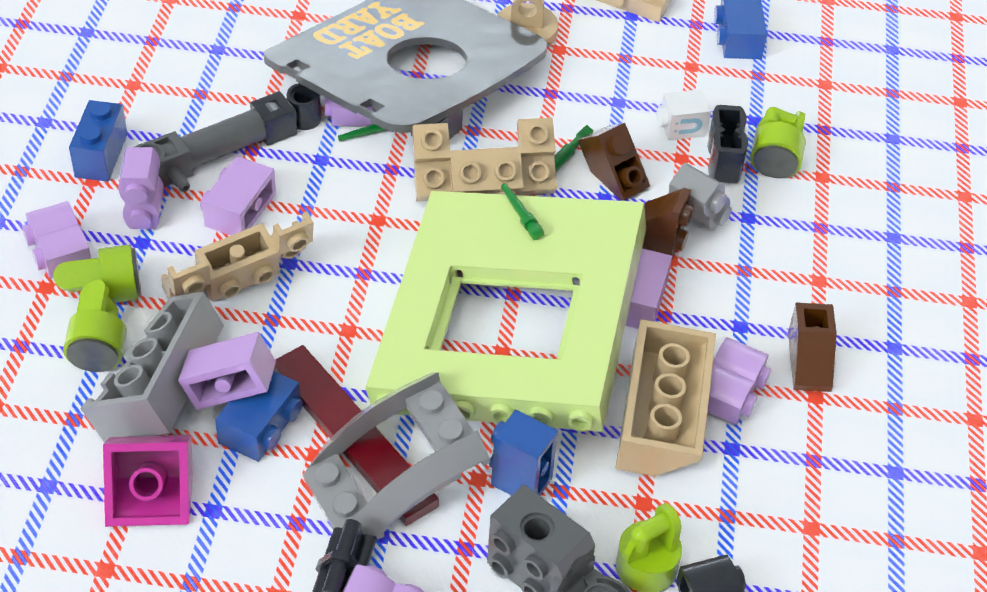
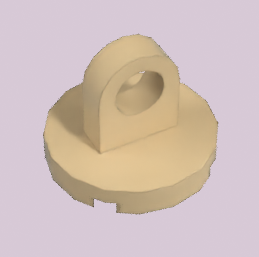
M512 0V5L506 6L498 12V16L538 34L545 39L547 44H553L558 35L557 17L551 10L544 7V0Z

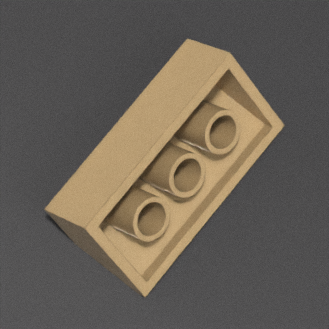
M640 319L633 350L615 469L655 477L701 461L716 333Z

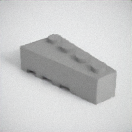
M204 291L172 296L144 329L147 337L135 345H131L123 355L127 361L116 375L115 373H108L100 383L104 389L96 400L88 398L82 405L81 411L103 442L109 437L161 436L171 433L188 399L187 394L178 382L188 351L216 343L224 327L223 322Z

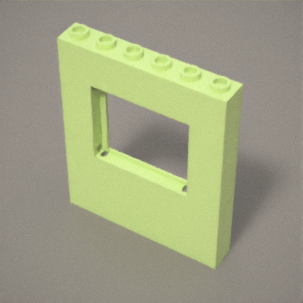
M431 191L365 387L370 405L394 390L430 372H439L440 382L467 421L498 424L500 421L506 422L516 409L552 428L573 429L580 432H603L646 232L644 202L516 195L527 211L534 215L544 230V236L533 240L521 224V218L506 195ZM458 270L462 271L463 277H458ZM573 277L580 279V285H574ZM461 283L573 291L557 359L442 351L441 348ZM407 408L396 413L398 415L411 416Z

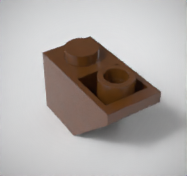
M625 122L603 127L578 139L590 172L618 199L625 200L651 186Z
M682 188L645 203L646 232L642 246L643 249L672 255V259L677 250L681 252L684 250L689 236V231L684 230V227L688 226L694 206L689 205L690 189Z
M795 302L788 329L793 390L832 392L837 337L833 304Z

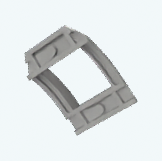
M430 372L385 395L353 417L322 446L302 476L332 529L335 527L343 528L346 519H354L361 523L360 530L363 534L375 536L379 540L385 537L384 532L396 520L415 505L441 488L462 478V472L480 463L483 466L489 464L490 457L478 430L473 431L440 382L439 372ZM407 408L435 452L404 471L367 503L339 456L372 428Z

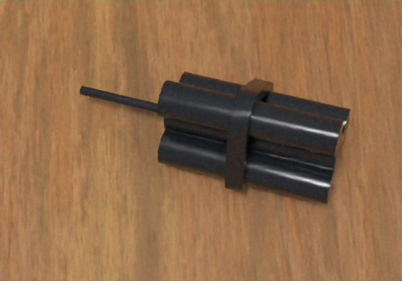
M346 519L343 528H333L325 554L318 560L315 568L318 575L312 592H343L356 564L369 566L377 539L372 535L363 534L360 530L362 525L357 520Z

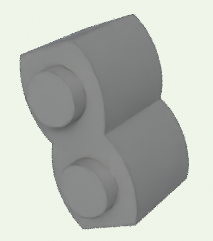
M683 163L669 183V193L682 188L690 189L689 205L694 206L691 218L711 230H716L718 225L723 226L727 222L732 212L730 199L725 194V185L690 164Z

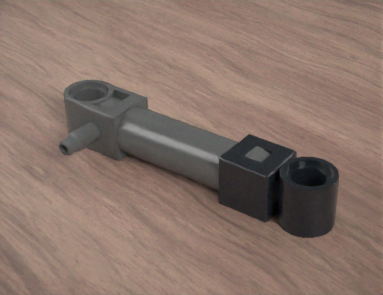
M297 83L287 90L286 97L281 91L250 102V110L181 137L176 131H173L153 140L140 143L135 147L154 148L160 158L159 177L163 182V186L166 187L174 184L181 192H186L190 188L187 178L194 175V167L260 141H264L269 146L295 136L297 129L311 130L317 127L321 122L320 94Z

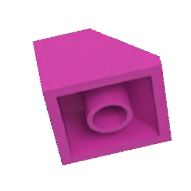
M192 435L109 437L103 443L105 527L187 525L190 523L193 482Z

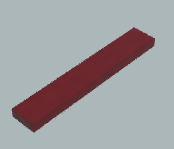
M304 345L275 359L276 363L273 371L299 382L302 406L329 438L362 411ZM376 426L343 452L376 493L380 492L391 481L411 467ZM433 493L399 518L405 526L410 525L438 508L439 498Z

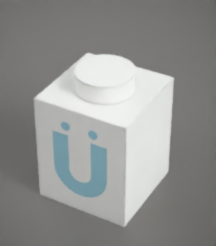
M702 89L663 93L662 105L657 108L656 117L658 126L664 128L668 140L707 136L711 110Z

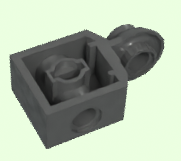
M523 484L490 515L487 563L495 574L504 579L508 578L520 587L522 592H630L623 583L604 576L594 569L596 557L594 556L595 543L590 532Z

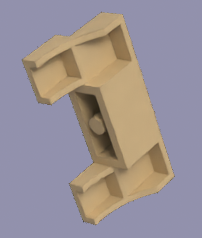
M553 117L518 119V147L450 150L448 123L413 125L416 202L428 201L431 191L505 195L501 188V185L504 183L508 185L515 195L555 193L557 183L554 160L556 147Z
M308 211L302 213L301 222L296 220L288 228L282 230L279 223L274 224L271 236L264 223H261L194 250L196 265L177 273L173 266L168 267V275H161L162 288L168 299L172 296L206 290L213 302L220 298H231L237 295L241 289L251 285L267 283L275 275L279 274L280 259H290L297 256L302 250L306 249L309 243L313 242L314 222Z

